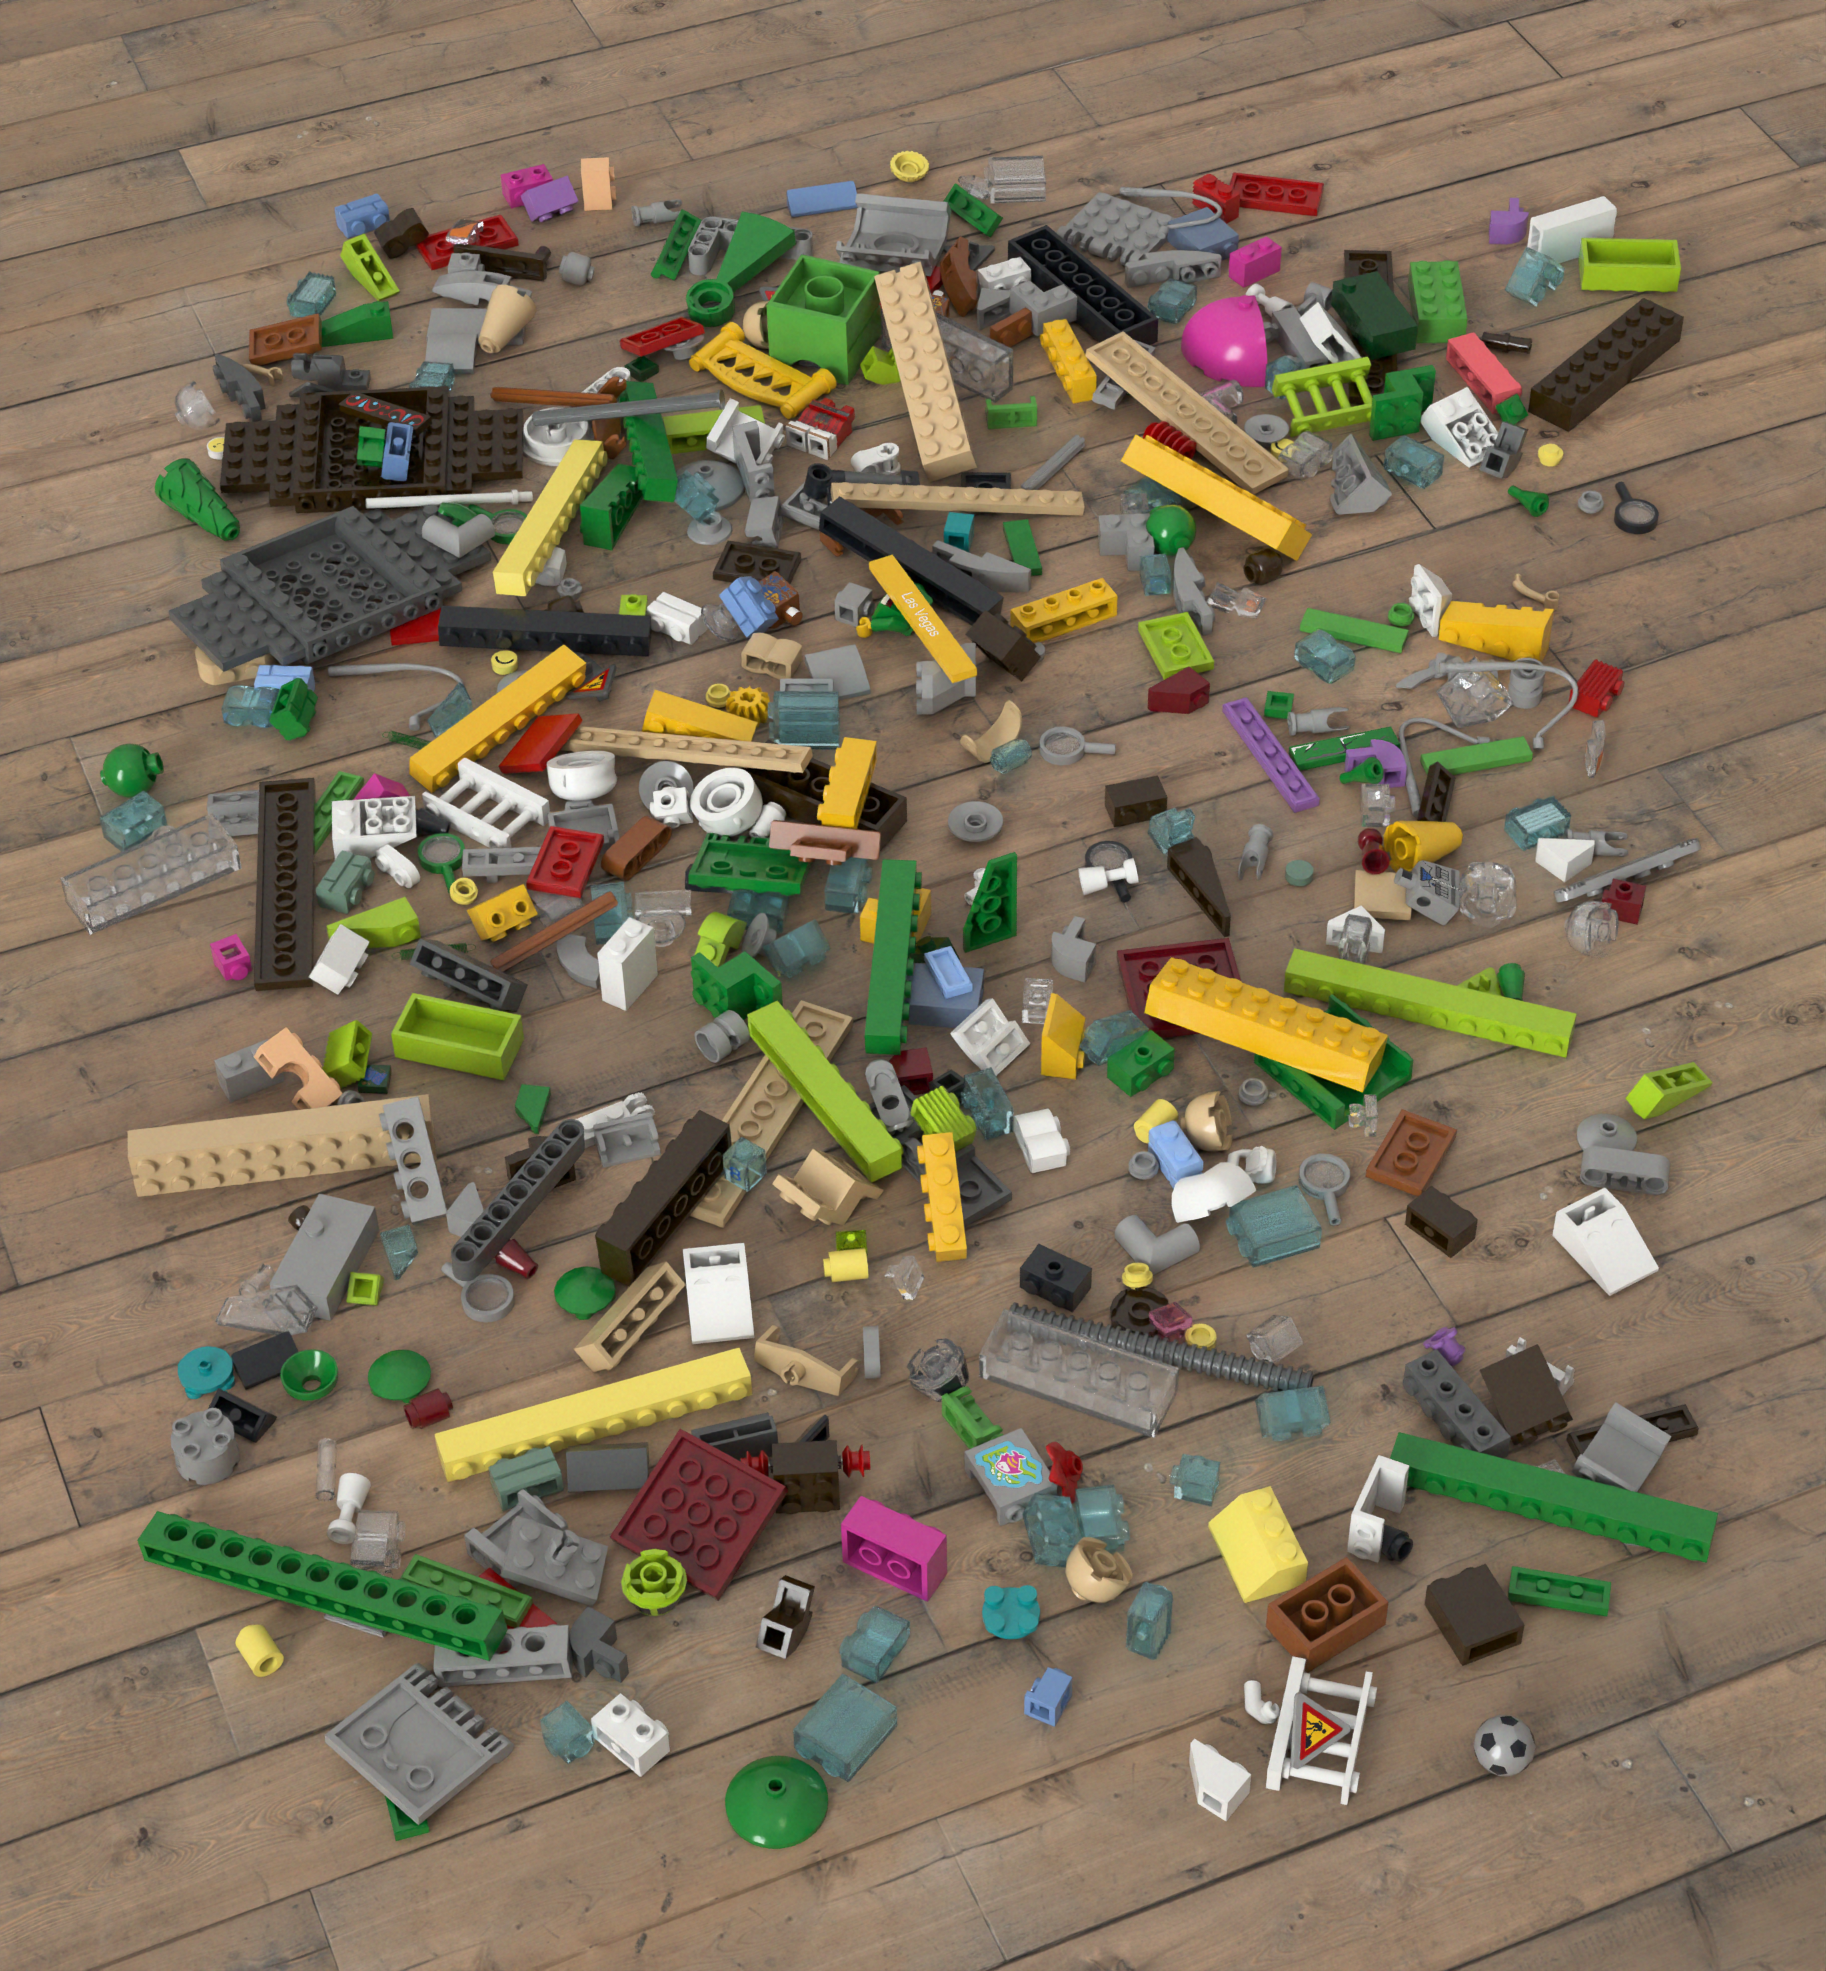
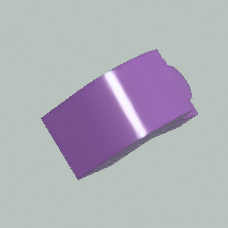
M1519 198L1509 199L1508 211L1491 210L1489 244H1513L1525 237L1529 212H1523V208H1519Z
M1373 739L1368 748L1346 750L1345 772L1351 771L1369 757H1374L1381 762L1384 771L1383 779L1377 784L1378 789L1405 786L1407 765L1403 753L1394 744L1384 740Z

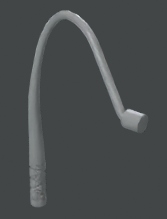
M1137 187L1120 188L1121 196L1185 197L1206 202L1217 209L1218 212L1215 215L1206 219L1161 226L1157 232V236L1160 239H1164L1170 229L1206 224L1216 220L1222 214V208L1218 203L1207 197L1190 192Z
M1439 662V673L1522 669L1548 671L1567 679L1573 688L1571 701L1536 734V737L1533 738L1534 750L1544 749V738L1541 736L1566 715L1577 701L1578 686L1576 681L1565 671L1551 666L1521 662Z
M387 663L328 667L329 677L401 670H424L442 673L455 679L458 682V689L452 696L410 717L409 729L412 731L420 729V717L457 699L464 687L463 680L455 673L443 668L421 664Z
M1411 718L1400 726V747L1407 765L1405 782L1414 817H1418L1421 800L1405 742V728L1413 723H1426L1476 745L1490 742L1489 737L1478 736L1475 739L1429 718Z

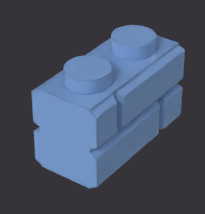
M378 193L334 208L337 226L347 239L376 230L383 223L390 221L388 206Z
M393 422L388 423L382 478L403 482L407 480L413 426Z
M751 576L737 578L729 585L730 587L726 588L719 595L746 638H751L753 633H764L779 620L775 613L776 608L774 604L764 597L760 591L762 589L760 583Z

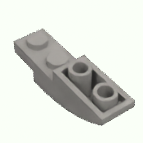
M1188 250L1145 253L1144 260L1125 263V284L1127 288L1173 280L1175 285L1220 277L1222 257L1220 254Z
M460 271L439 276L432 292L443 297L461 300L466 304L478 305L481 299L490 301L492 291L496 286L513 285H510L511 276L486 271ZM513 286L519 289L517 291L519 295L524 297L526 294L531 298L532 291Z
M939 540L932 546V553L993 591L1016 593L1029 592L1031 590V569L989 552H986L981 558Z
M1184 547L1179 548L1174 563L1173 595L1178 614L1188 612L1202 635L1211 634L1215 613L1213 608L1209 607L1206 603L1204 593L1202 592V588L1205 587L1204 575L1202 572H1198L1193 557H1189Z

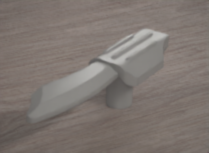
M1438 653L1436 659L1430 660L1428 669L1418 671L1402 679L1396 684V688L1414 689L1431 678H1440L1447 675L1446 672L1439 673V662L1458 663L1464 661L1459 656Z

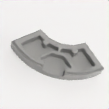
M568 934L558 940V960L568 972V975L583 985L597 988L600 982L598 959L588 953L586 937Z

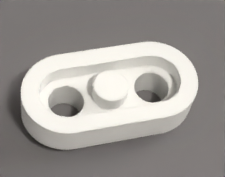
M385 845L376 851L377 858H375V862L382 872L390 874L400 886L411 888L420 882V875L414 864L392 846Z

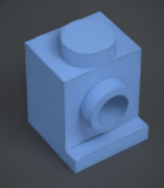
M1048 1667L1042 1679L1036 1678L1031 1692L1027 1690L1024 1695V1714L1055 1727L1072 1697L1073 1677L1060 1669Z

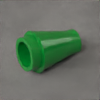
M1516 963L1502 965L1496 977L1503 996L1523 1001L1525 972Z

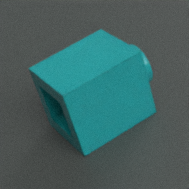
M949 512L944 528V543L970 552L974 537V515Z

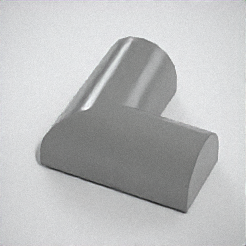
M803 483L780 506L781 513L786 518L819 530L820 513L828 506L822 502L827 496L822 499H813L807 496L803 490Z
M478 514L459 527L433 515L425 521L422 528L423 539L458 558L495 536L494 525L484 514Z
M1131 1215L1123 1219L1115 1230L1114 1238L1136 1263L1148 1265L1149 1271L1153 1275L1198 1253L1200 1249L1195 1231L1186 1223L1156 1237L1140 1217Z

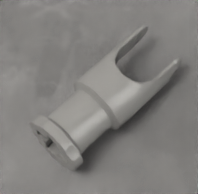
M675 199L653 202L651 205L643 207L632 206L631 213L634 226H640L641 223L647 222L657 224L675 221L680 211L673 212L669 209L680 207L682 201Z
M1349 708L1310 710V713L1301 714L1288 712L1287 724L1289 734L1293 736L1297 732L1312 731L1314 734L1347 730L1350 728L1349 726L1329 727L1327 725V718L1334 712L1348 711Z
M1256 824L1248 832L1250 839L1244 846L1238 869L1240 880L1243 879L1245 870L1250 866H1257V879L1260 880L1269 853L1267 847L1268 843L1273 839V831L1265 825Z
M1568 828L1565 830L1564 839L1594 840L1593 855L1616 857L1628 855V850L1614 848L1606 843L1609 840H1626L1628 838L1626 833L1590 830L1588 833L1572 832Z

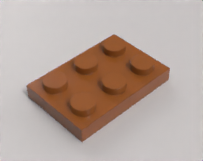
M319 313L249 330V361L252 365H267L271 362L291 359L294 357V353L313 354L322 350V320Z
M1402 1109L1368 1165L1365 1177L1418 1197L1427 1189L1456 1138L1457 1129Z

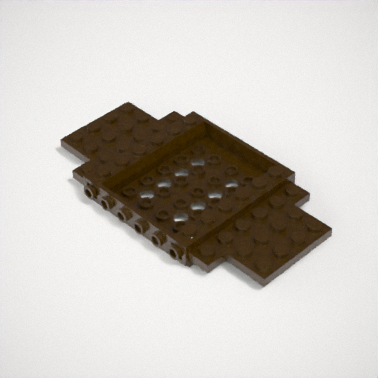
M449 386L356 390L355 392L431 416L432 424L418 437L412 435L407 480L395 482L381 477L382 468L357 465L360 426L385 429L386 435L388 427L340 411L339 403L354 391L300 393V404L277 405L276 421L261 420L256 422L226 423L220 490L221 493L269 491L270 507L295 506L297 514L338 512L352 506L357 510L377 509H367L366 498L472 494L473 481L523 479V409L508 408L503 410L485 409L475 411L474 396L460 395L450 397ZM356 432L353 437L344 436L346 433ZM348 447L355 448L354 451L350 453L343 451ZM344 464H354L352 468L342 467ZM344 479H353L350 484L341 483ZM425 506L392 507V508H379V509L419 508V507H425Z

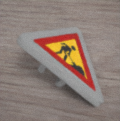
M1299 1692L1294 1696L1291 1767L1295 1769L1301 1768L1350 1732V1725Z

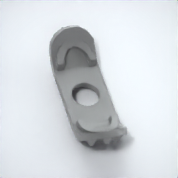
M884 1059L870 1062L866 1067L865 1076L880 1119L884 1122L887 1132L893 1135L896 1130L902 1132L904 1127L910 1129L914 1122L892 1064ZM887 1098H897L899 1104L896 1108L888 1110L882 1106Z

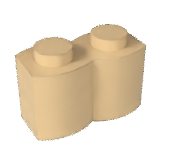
M753 633L741 653L742 667L753 673H767L777 679H791L802 661V645L788 639H776L765 633Z

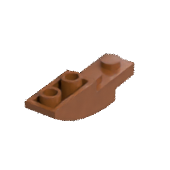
M960 236L940 261V272L949 299L958 314L965 317L968 311H972L978 302L976 297L978 283H976V272L969 269L970 265H968L970 254L968 240Z

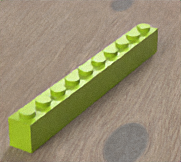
M1294 948L1285 971L1284 992L1324 1002H1329V996L1333 994L1351 1008L1560 1057H1567L1574 1034L1576 1013Z

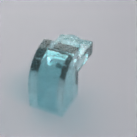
M1172 808L1151 817L1148 834L1163 854L1168 855L1169 847L1194 838L1192 828L1195 814L1190 808L1180 812L1176 808Z

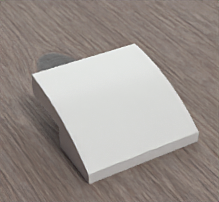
M993 998L985 1000L950 1033L965 1054L990 1078H995L1030 1045L1015 1020L1008 1022Z

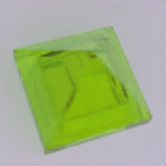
M866 1230L836 1232L837 1251L865 1248L867 1255Z

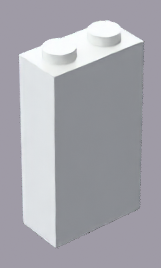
M1605 196L1532 217L1526 257L1538 270L1579 258L1581 238H1613L1617 208Z

